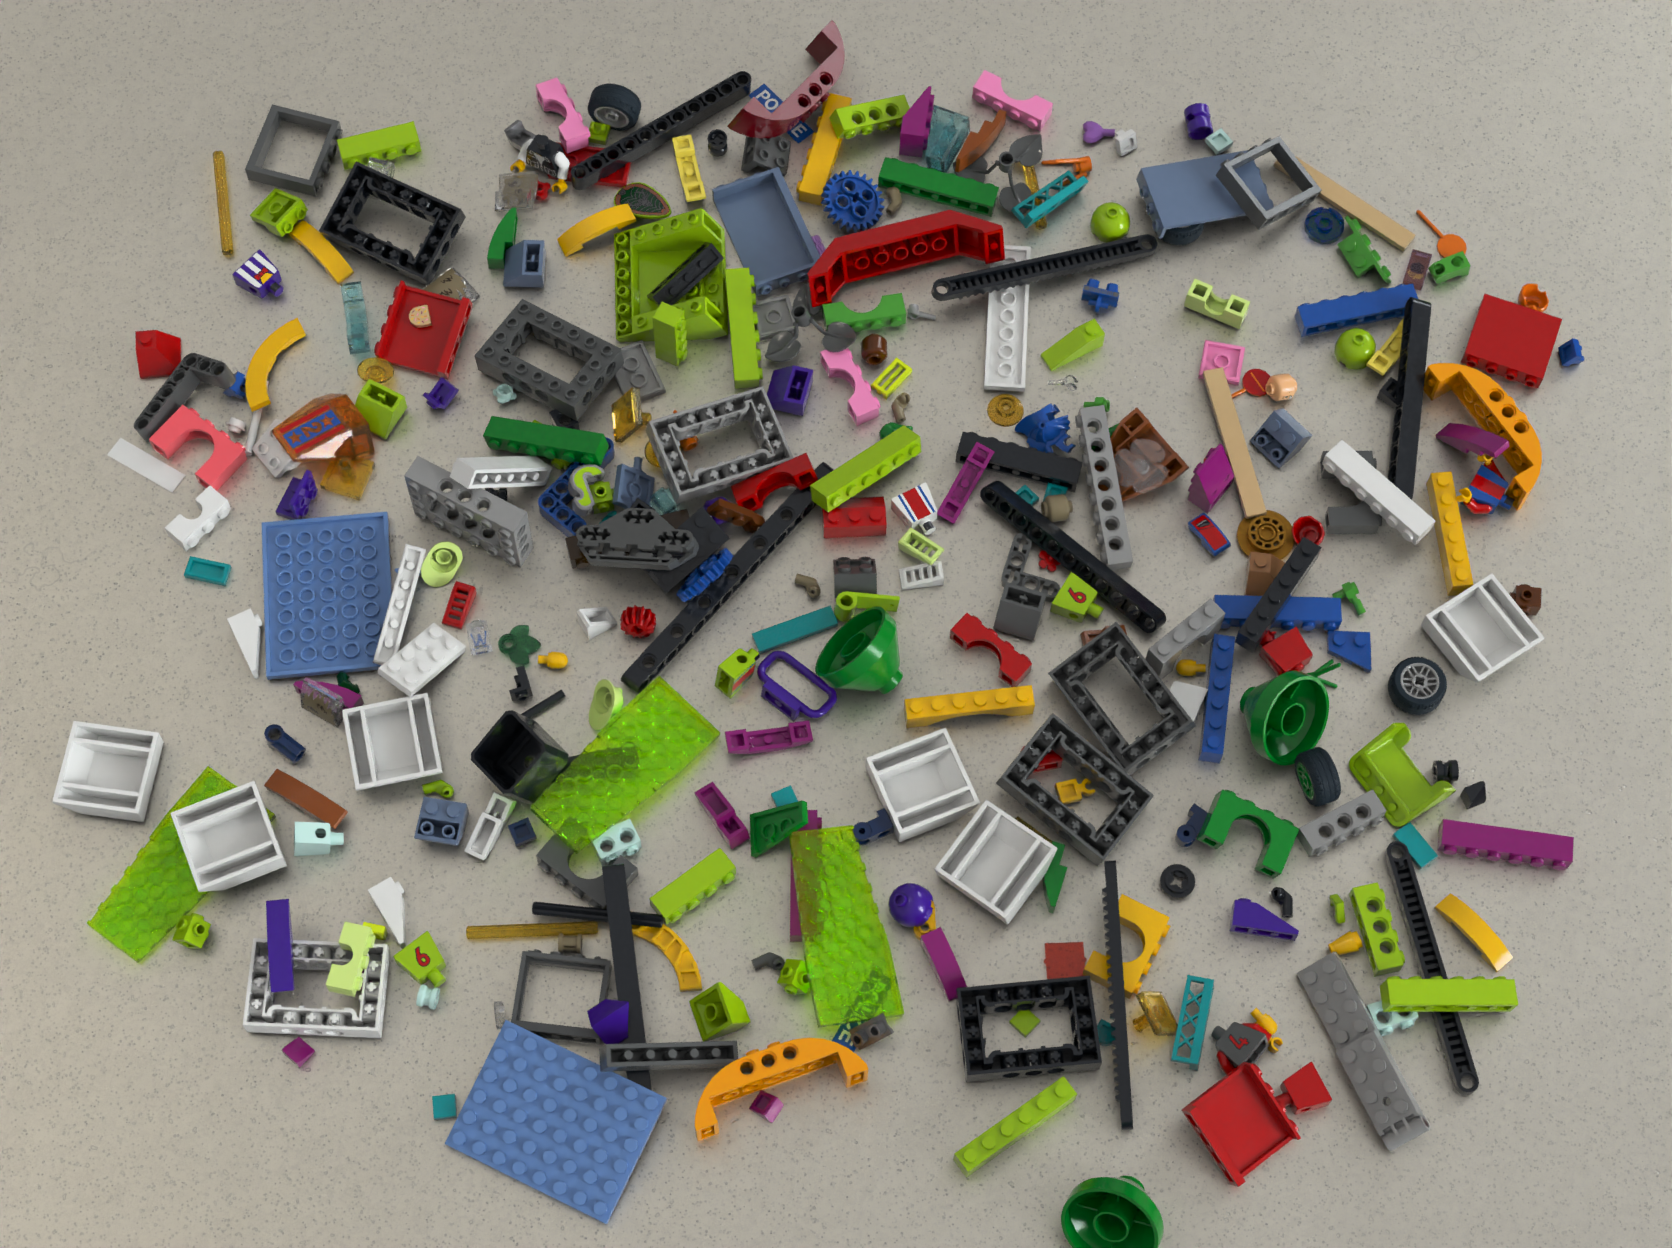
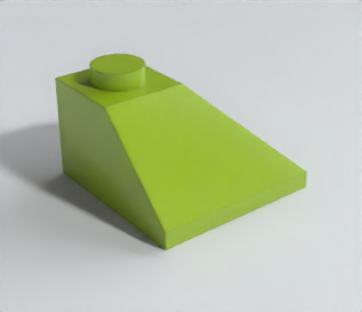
M717 982L689 1001L703 1042L736 1032L751 1022L744 1002L722 982Z

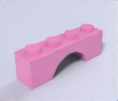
M984 70L973 86L972 98L979 103L992 107L997 112L999 109L1006 111V115L1013 120H1018L1029 128L1041 131L1052 114L1053 103L1037 95L1027 100L1012 99L1002 89V78Z
M558 78L536 84V97L543 110L559 113L565 118V121L558 128L559 140L566 153L589 146L588 138L591 136L587 126L583 125L580 112L575 111L572 98H568L565 85L561 84Z
M849 348L840 352L823 350L820 352V362L828 377L844 379L854 389V394L848 400L847 410L856 426L879 416V408L881 407L877 397L872 396L871 387L867 380H863L858 364L855 365L852 361L853 356Z

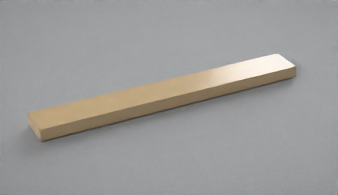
M1296 157L1322 190L1318 195L1352 219L1356 218L1360 224L1403 252L1414 240L1415 234ZM1276 160L1274 167L1289 176L1278 160Z
M1221 367L1203 371V378L1226 455L1234 474V481L1245 518L1249 519L1266 515L1267 511L1224 369Z

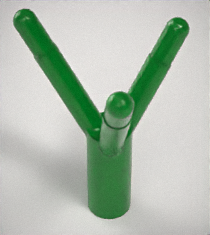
M1331 659L1316 671L1306 674L1319 679L1327 686L1337 688V684L1317 676L1340 667L1341 663L1330 666L1334 663V660Z

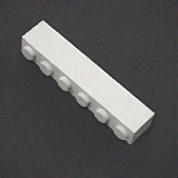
M1343 440L1325 455L1322 465L1326 471L1334 474L1343 486L1349 487L1358 499L1365 501L1371 507L1374 513L1380 514L1390 527L1396 528L1402 534L1405 540L1411 541L1416 545L1431 531L1435 520Z
M536 456L457 458L453 464L450 477L467 489L545 486L553 467Z

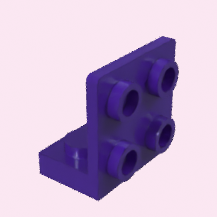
M306 470L302 480L295 477L292 478L275 511L276 515L289 520L302 519V517L307 515L308 505L311 499H315L318 491L310 470Z

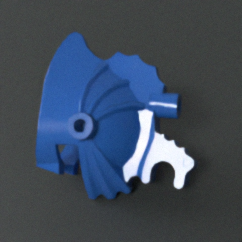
M1052 403L1035 413L1029 414L1015 427L1016 432L1027 435V443L1030 447L1036 448L1041 452L1054 453L1052 446L1056 445L1062 451L1071 453L1072 449L1076 447L1075 444H1070L1069 446L1066 444V440L1071 437L1067 434V431L1070 430L1068 415L1055 419V415L1060 410L1055 404L1052 405Z

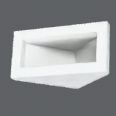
M607 607L579 609L577 611L579 625L589 640L617 624Z

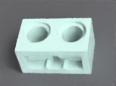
M630 818L590 836L591 844L602 866L605 864L611 865L620 855L631 856L642 848L641 840ZM625 836L632 837V840L628 843L621 841ZM605 845H610L613 847L608 852H604L601 850L602 847Z
M1382 1000L1366 1006L1381 1036L1394 1032L1393 1029L1399 1027L1402 1030L1410 1028L1419 1017L1417 1012H1406L1407 1016H1401L1398 1012H1383ZM1376 1016H1384L1386 1023L1379 1022Z

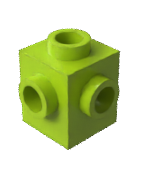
M598 481L589 485L595 502L593 506L594 514L614 511V504H612L614 488H610L609 481Z
M196 913L183 915L176 924V931L172 940L189 949H202L204 941L209 936L211 924L204 921V917Z
M786 959L777 983L784 987V991L788 994H806L816 969L803 960Z

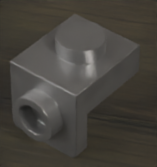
M516 120L504 130L511 146L521 150L526 141L534 139L536 136L526 130L520 120Z

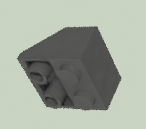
M840 557L833 560L835 598L840 593L846 591L877 594L875 559L870 557H860L859 559Z
M1006 582L993 629L1034 641L1047 593Z

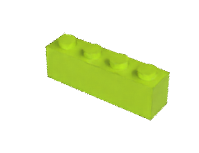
M414 121L337 139L345 170L352 169L356 161L363 165L375 164L379 161L392 160L400 156L421 152Z
M661 302L653 316L656 358L678 367L681 360L684 361L688 354L686 347L688 342L686 340L687 330H685L686 320L683 310Z
M718 848L650 897V905L657 914L663 916L665 925L669 922L674 923L682 917V913L687 909L692 910L697 907L700 900L705 896H712L720 885L730 883L735 878L736 867L723 850Z

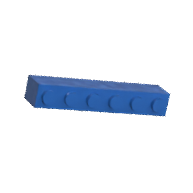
M1413 283L1407 285L1399 284L1392 288H1380L1372 292L1363 291L1357 295H1343L1332 300L1324 299L1318 303H1304L1297 307L1294 317L1300 335L1304 337L1403 317L1407 300L1410 297L1418 299Z
M1214 595L1213 601L1225 612L1221 629L1230 627L1241 628L1262 596ZM1291 597L1270 629L1281 628L1283 630H1291L1294 627L1302 628L1305 631L1314 629L1334 631L1339 629L1342 622L1341 598Z
M1214 634L1211 642L1206 689L1208 690L1204 703L1199 761L1220 764L1223 756L1235 636Z

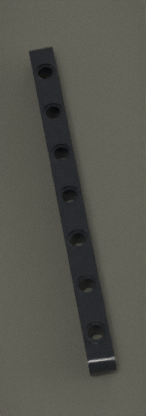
M822 462L815 469L818 480L834 469L825 462ZM810 486L802 490L797 488L736 552L730 563L725 567L722 575L714 582H710V586L702 593L695 596L625 671L621 677V682L636 694L641 693L817 505L812 501L811 491L809 490ZM785 516H788V517H790L791 519H790V520H783L782 518L785 517ZM762 545L764 548L756 549L755 546ZM730 574H735V575H737V577H735V578H733V579H732V578H729V577H727V576L730 575ZM703 603H707L710 605L707 608L700 607V605ZM674 633L682 634V636L678 638H675L672 635ZM646 663L654 664V666L650 668H647L644 665Z

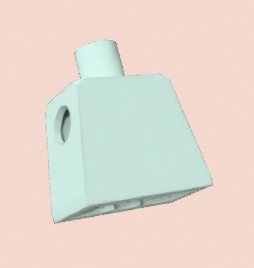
M295 822L294 856L329 854L330 845L344 844L343 832H330L329 823Z

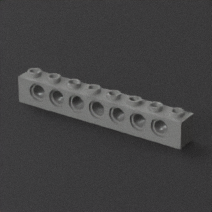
M1100 405L1080 408L1078 415L1075 416L1076 427L1080 428L1079 445L1084 448L1085 453L1082 454L1083 466H1087L1088 474H1086L1087 486H1091L1092 493L1089 494L1091 506L1094 505L1095 508L1093 522L1094 525H1098L1099 530L1096 533L1098 545L1102 547L1100 560L1111 570L1131 568L1133 557L1105 407ZM1094 427L1097 429V432L1092 433L1087 428ZM1098 446L1101 451L1094 452L1091 447ZM1100 465L1104 468V471H1097L1094 466ZM1098 485H1105L1108 490L1102 491L1098 488ZM1108 504L1112 510L1106 511L1102 508V505ZM1112 524L1115 530H1108L1105 525ZM1114 543L1118 545L1119 549L1112 550L1109 544Z

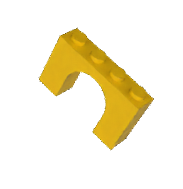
M1122 894L1119 899L1120 924L1133 930L1140 937L1143 946L1142 954L1137 959L1131 962H1123L1125 997L1130 999L1133 993L1137 995L1142 985V982L1139 980L1142 974L1147 975L1152 965L1149 960L1152 955L1156 957L1161 947V944L1158 942L1161 936L1166 937L1171 926L1167 925L1170 917ZM1093 950L1082 976L1090 975V980L1106 988L1112 986L1107 983L1108 978L1111 977L1107 975V969L1111 967L1106 965V961L1110 958Z

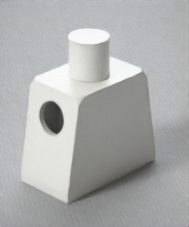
M1174 681L1170 692L1193 722H1195L1208 689Z

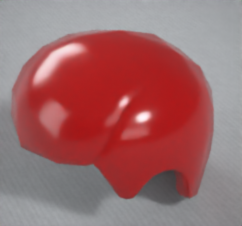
M1312 516L1298 518L1291 529L1293 539L1297 544L1305 537L1319 546L1325 536L1321 522Z

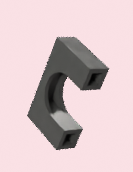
M1323 451L1320 458L1321 479L1337 478L1334 474L1327 472L1322 465L1324 457L1329 451ZM1356 451L1375 469L1377 468L1376 458H1373L1372 451ZM1365 501L1350 507H1328L1325 514L1326 534H1376L1379 526H1382V516L1374 513Z
M569 817L536 855L537 865L544 872L548 873L550 871L555 875V880L564 886L566 884L572 888L571 892L580 899L583 897L589 901L588 905L590 907L607 909L603 875L594 879H584L575 875L569 868L572 854L588 837L587 829ZM620 855L613 864L624 863L628 887L638 876V868Z

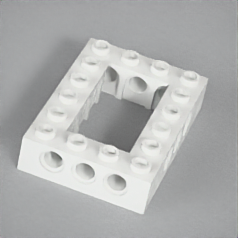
M253 938L243 1027L247 1032L381 1038L390 962L388 945L374 944L373 948H369L367 954L369 956V963L367 969H364V973L361 975L363 985L362 995H359L361 1003L360 1013L357 1015L352 1008L339 1010L327 1009V1007L317 1009L305 1008L304 1006L294 1008L273 1005L274 992L271 993L267 939ZM293 940L292 944L293 969L330 971L332 964L345 965L353 957V953L341 949L338 942Z

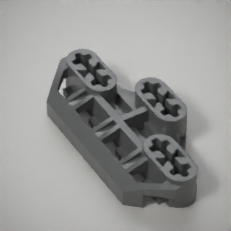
M627 508L598 525H583L576 532L577 546L591 566L672 570L695 557L699 550V544L690 531L675 529L653 509ZM652 553H657V557H653ZM672 556H683V557H681L679 560H677V558H673Z

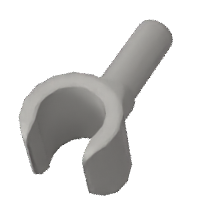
M910 304L909 309H907L908 317L912 320L919 317L932 320L936 318V315L919 311L917 304Z

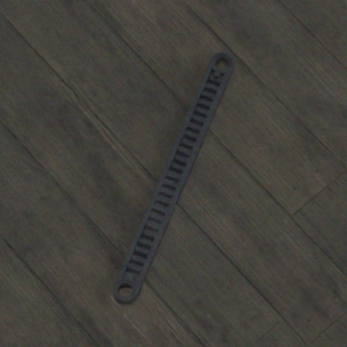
M1144 234L945 277L933 283L931 294L938 301L962 299L965 296L969 298L971 295L977 296L979 293L983 295L988 291L992 293L994 290L1000 291L1002 288H1014L1016 285L1022 286L1025 283L1028 285L1031 282L1037 283L1039 280L1045 281L1047 278L1051 280L1054 277L1059 278L1061 275L1065 277L1070 273L1074 275L1076 272L1082 273L1084 270L1088 272L1091 269L1096 270L1098 267L1104 268L1107 265L1111 267L1113 264L1118 265L1121 262L1124 264L1127 261L1133 262L1135 259L1153 255L1158 243L1152 235ZM1149 242L1152 248L1146 249L1142 246V243ZM943 286L947 289V293L941 294L936 288Z
M1394 841L1386 848L1385 858L1390 871V878H1392V885L1397 895V902L1400 904V911H1402V918L1405 921L1404 925L1407 927V935L1410 937L1409 941L1415 954L1414 958L1417 961V968L1420 970V977L1422 979H1429L1441 976L1443 979H1448L1408 848L1404 843ZM1393 848L1400 849L1402 857H1393L1391 850ZM1432 1012L1454 1086L1460 1094L1470 1095L1478 1088L1479 1079L1458 1012ZM1467 1077L1471 1079L1473 1083L1472 1088H1464L1461 1084V1078Z
M1116 860L1104 861L1106 887L1102 889V895L1106 897L1102 899V904L1106 905L1103 907V913H1106V915H1104L1103 921L1107 922L1104 925V930L1108 931L1105 933V939L1109 940L1105 943V948L1110 949L1106 951V957L1110 958L1106 961V965L1111 967L1107 969V975L1111 976L1108 978L1107 983L1112 985L1108 987V992L1112 994L1109 996V1001L1113 1003L1109 1005V1010L1113 1011L1110 1014V1019L1114 1021L1110 1024V1028L1115 1030L1111 1032V1037L1115 1038L1111 1045L1116 1048L1112 1051V1055L1117 1057L1113 1059V1064L1117 1066L1113 1069V1073L1118 1075L1114 1078V1082L1119 1084L1114 1088V1091L1119 1093L1115 1096V1100L1120 1102L1122 1130L1133 1129L1117 870Z

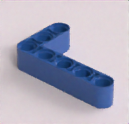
M607 437L605 438L608 442L609 450L606 452L601 466H599L602 469L615 456L613 441ZM574 462L538 498L539 511L542 517L567 537L576 536L574 530L587 525L584 519L567 506L574 498L568 491L570 475L574 469L586 465L579 462ZM560 490H566V491H567V492H565V493H563V494L558 493ZM546 504H552L551 507H544ZM562 516L568 517L565 520H559Z

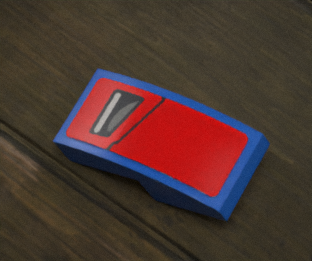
M1205 513L1188 522V529L1201 539L1202 546L1213 556L1218 555L1231 546L1224 533Z

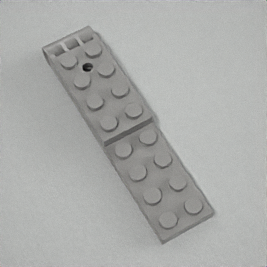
M1332 952L1299 971L1297 975L1337 1049L1336 1054L1378 1134L1382 1136L1386 1147L1392 1151L1429 1131L1430 1125L1423 1115L1337 952ZM1387 1098H1390L1391 1100L1389 1106L1386 1104Z

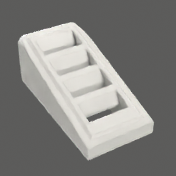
M935 561L932 565L924 563L899 569L902 590L940 586L944 583L941 561ZM932 571H936L935 577H933ZM923 572H927L928 578L924 579ZM915 573H919L920 580L916 581ZM906 574H910L911 582H907Z

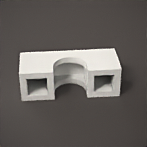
M208 486L195 499L198 508L202 511L198 518L190 520L179 514L165 527L168 536L185 551L196 546L199 539L205 533H209L214 528V525L220 519H224L231 510L228 500L212 486Z

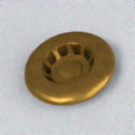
M1266 510L1267 513L1263 516L1249 519L1244 517L1238 526L1237 539L1241 549L1247 556L1250 555V552L1267 553L1281 560L1291 552L1295 543L1291 531L1292 525L1284 516L1277 512Z

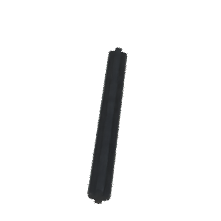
M533 902L532 914L608 922L607 909ZM630 911L632 925L658 928L663 925L662 915Z

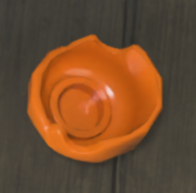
M1527 283L1522 286L1518 296V304L1544 312L1549 303L1546 291H1539L1537 284Z

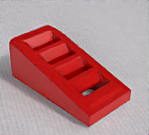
M458 581L455 582L442 624L462 630L477 594L474 586ZM459 599V600H463V601H466V602H465V604H464V603L457 602L456 600ZM453 607L462 609L463 611L460 612L457 610H453ZM450 615L460 617V620L450 618Z

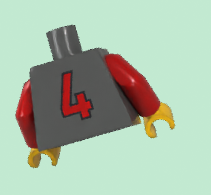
M1233 1022L1227 1030L1216 1026L1212 1032V1037L1217 1040L1215 1044L1217 1049L1216 1057L1226 1075L1243 1062L1254 1064L1267 1048L1272 1053L1278 1052L1279 1050L1274 1047L1273 1042L1281 1046L1283 1044L1282 1039L1279 1037L1272 1038V1035L1258 1023L1240 1024Z

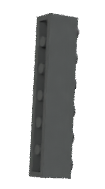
M737 1041L605 1044L599 1049L600 1072L724 1068L738 1059Z

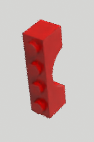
M804 453L731 486V489L739 506L755 511L762 508L765 498L774 490L785 486H793L802 490L818 481V477L807 453Z
M966 613L950 630V639L965 651L975 647H982L992 651L1000 662L998 677L1009 686L1017 687L1031 672L1032 663L1026 655H1020L1015 651L1013 645L1008 641L1004 642L993 629H987L982 625L978 617Z

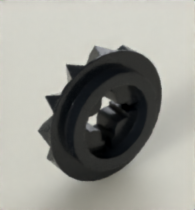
M1170 865L1161 874V888L1167 893V896H1172L1176 899L1186 897L1195 887L1194 874L1184 865ZM1174 876L1178 880H1183L1181 882V888L1178 887L1177 884L1171 885V883L1174 881Z

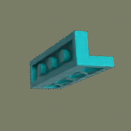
M1068 170L1013 207L1011 211L1023 226L1028 228L1080 193L1089 181L1085 176L1077 180ZM1067 178L1072 184L1064 187L1062 186L1063 180ZM1049 189L1058 190V193L1054 196H1048ZM1036 198L1044 200V203L1041 205H1034ZM1026 208L1030 209V212L1024 217L1019 210Z
M1187 975L1171 1061L1188 1064L1189 1069L1198 1071L1214 990V980ZM1191 982L1204 984L1203 991L1194 996L1190 990ZM1195 1002L1199 1007V1012L1190 1017L1186 1011V1006ZM1191 1023L1195 1028V1033L1186 1038L1182 1033V1027ZM1187 1044L1191 1050L1190 1058L1177 1056L1178 1049Z

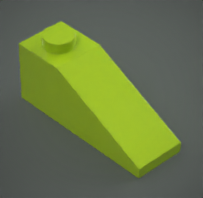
M1094 318L1076 327L1044 351L1041 357L1050 371H1053L1103 346L1105 333Z

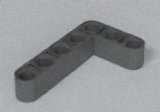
M197 353L186 355L136 419L134 429L146 442L150 443L149 438L184 405L200 382L227 389L234 385L236 381L235 375L224 362Z

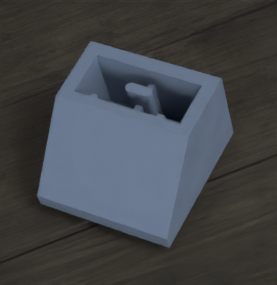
M523 240L506 249L504 287L544 288L546 260L544 240Z
M1282 408L1272 412L1251 438L1250 442L1275 466L1281 468L1304 447L1313 435Z
M424 797L414 839L458 846L465 832L469 815L467 804Z

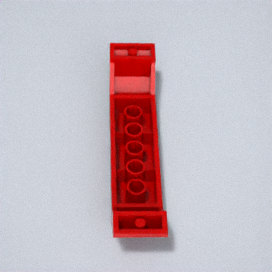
M946 210L834 238L807 273L812 308L832 303L831 299L845 283L958 255L984 261L985 264L1005 260L1002 225L957 211Z

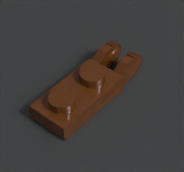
M721 498L707 507L709 515L730 522L735 526L743 527L745 531L750 533L756 532L757 528L765 523L763 516Z

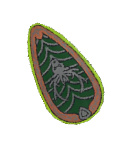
M630 183L622 187L614 197L615 206L628 203L635 217L660 219L671 215V208L667 200L654 188L645 183Z

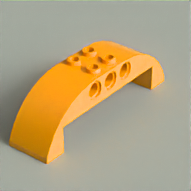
M1455 363L1429 365L1425 372L1423 390L1431 401L1452 390L1483 430L1509 441V447L1501 454L1517 475L1514 476L1505 495L1515 499L1512 505L1516 510L1521 509L1537 481L1542 464V451L1539 439L1527 416L1518 409L1513 398L1508 396L1498 383L1479 370Z
M821 1038L794 1039L781 1044L778 1041L769 1044L767 1049L761 1051L759 1049L751 1050L746 1053V1056L722 1068L705 1087L695 1114L697 1141L719 1134L718 1121L713 1107L836 1063L845 1086L848 1088L867 1081L868 1066L849 1048L837 1042Z

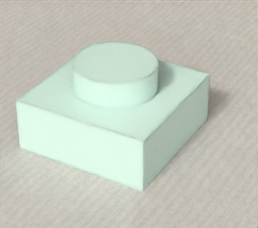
M1222 128L1205 139V143L1216 155H1219L1233 145V141Z

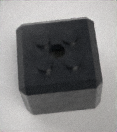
M510 710L504 712L471 752V761L503 794L530 804L538 799L568 763L569 754L536 721ZM535 757L534 761L529 765L530 759Z

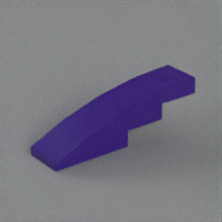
M289 899L266 901V921L271 993L295 990Z

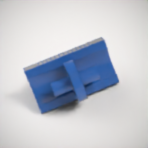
M1090 278L1087 285H1084L1081 300L1088 301V305L1096 306V313H1099L1100 307L1108 309V306L1116 308L1119 298L1118 285L1108 283L1105 290L1098 288V280Z

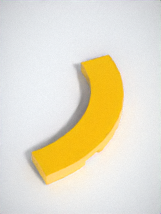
M298 318L287 322L274 331L260 345L252 357L245 381L246 396L252 412L271 404L267 390V376L276 361L277 355L297 340L306 336Z
M665 924L660 928L632 925L633 936L644 939L657 947L670 961L678 978L680 992L702 990L698 966L687 945L673 930Z

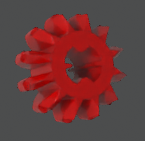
M634 605V607H627L621 614V630L625 631L626 635H632L633 638L635 636L641 639L643 636L649 637L656 627V614L651 612V609H645L644 606L638 607Z

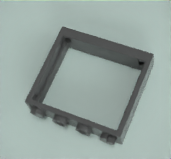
M272 104L245 168L248 180L316 197L319 188L323 186L325 173L329 172L330 160L336 154L337 139L342 138L343 130L341 129L340 122ZM281 120L328 132L309 180L262 168Z
M1280 136L1274 139L1269 138L1260 146L1255 145L1248 152L1239 153L1232 160H1225L1220 164L1221 168L1216 174L1217 178L1258 230L1313 202L1322 191ZM1271 151L1302 193L1266 211L1235 172V169Z
M534 949V951H522L511 1022L543 1038L601 1044V1038L593 1029L521 1021L530 964L602 972L600 1003L608 997L612 970L611 961L601 959L600 956L594 957V959L585 958L581 954L564 956L563 953L556 951L550 952V954L542 953L537 949Z

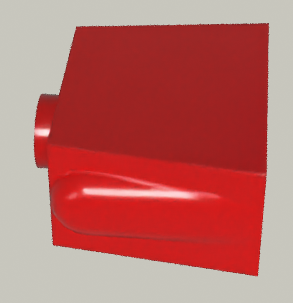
M1294 627L1262 646L1259 656L1279 676L1288 671H1302L1305 668L1304 666L1309 664L1313 654L1297 627Z

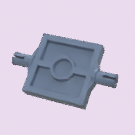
M634 457L633 467L624 464L617 466L612 504L627 509L639 498L651 507L655 478L642 471L643 458Z

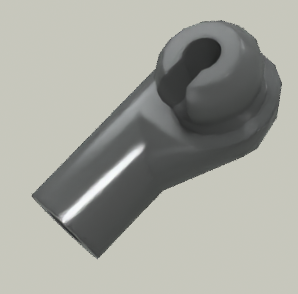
M772 952L751 960L755 970L764 966L774 970H782L785 964L781 956Z

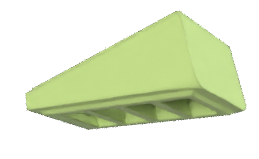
M911 527L898 541V548L929 565H932L944 551V548ZM919 543L922 544L917 550L916 547L919 545ZM925 547H928V549L926 550V552H925V553H922V551L924 550V548H925ZM932 550L936 551L931 558L928 557Z

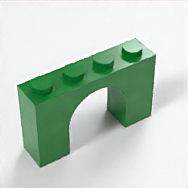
M1222 789L1213 799L1197 840L1217 849L1224 844L1234 820L1243 819L1252 822L1259 828L1263 836V849L1254 869L1274 879L1283 871L1299 828L1295 827L1289 820L1274 816L1275 814L1269 810H1262L1256 807L1252 801L1243 800L1237 797L1234 792Z

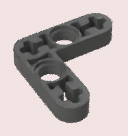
M1023 533L1017 534L1013 539L1002 573V586L1005 587L1011 571L1015 573L1011 584L1025 587L1026 582L1033 581L1037 586L1033 590L1039 591L1041 584L1043 585L1041 592L1047 593L1045 601L1053 602L1061 589L1060 585L1055 581L1023 572L1030 553L1032 540ZM1021 540H1024L1025 544L1023 545L1022 552L1018 551L1019 543ZM1018 557L1022 560V564L1015 566L1010 560ZM1050 588L1054 589L1052 595L1048 594Z

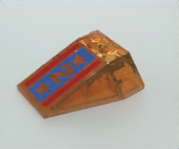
M330 393L314 398L272 429L273 435L293 462L358 460L373 455L375 452L369 423L347 394Z

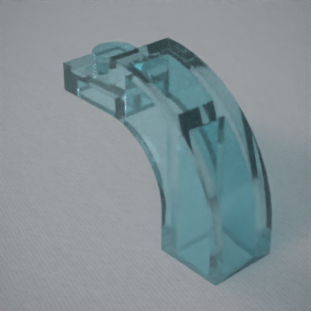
M361 281L343 283L340 287L345 309L350 355L371 352L368 317Z

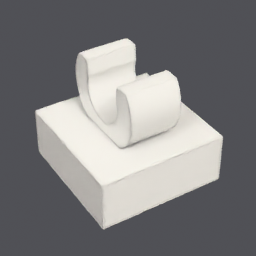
M1122 129L1115 132L1117 136L1115 137L1116 149L1120 156L1137 148L1136 132L1132 129L1126 132Z

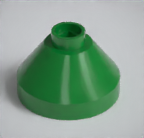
M879 606L860 612L845 623L825 645L816 662V674L831 688L862 691L878 690L881 694L890 692L899 684L903 677V673L899 670L900 656L896 621Z
M1288 671L1257 687H1250L1244 692L1240 700V710L1244 714L1250 738L1256 752L1269 761L1286 766L1294 764L1295 758L1299 753L1316 746L1324 732L1329 714L1328 693L1324 684L1319 679L1301 671Z
M1132 1176L1097 1177L1081 1182L1070 1193L1061 1214L1062 1229L1072 1248H1158L1163 1238L1164 1226L1161 1214L1145 1192L1142 1183Z

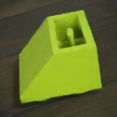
M368 379L358 394L350 422L386 440L407 409L405 397Z

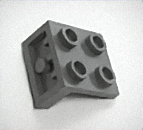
M746 136L741 170L748 173L758 165L768 170L779 167L782 175L785 176L788 169L791 142L780 136L772 138Z

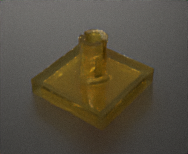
M632 387L611 405L615 442H624L643 425L647 426L648 422L652 419L650 413L642 412L639 388Z
M335 450L320 483L321 489L360 501L375 463Z
M1142 991L1137 994V1000L1144 1014L1133 1019V1025L1138 1024L1135 1026V1029L1138 1032H1142L1150 1026L1155 1036L1176 1035L1178 1024L1163 993Z

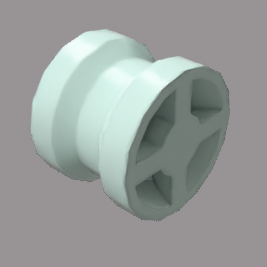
M422 984L417 995L416 1005L419 1007L425 1005L429 1009L435 1010L440 996V988L434 987L431 989L427 985Z

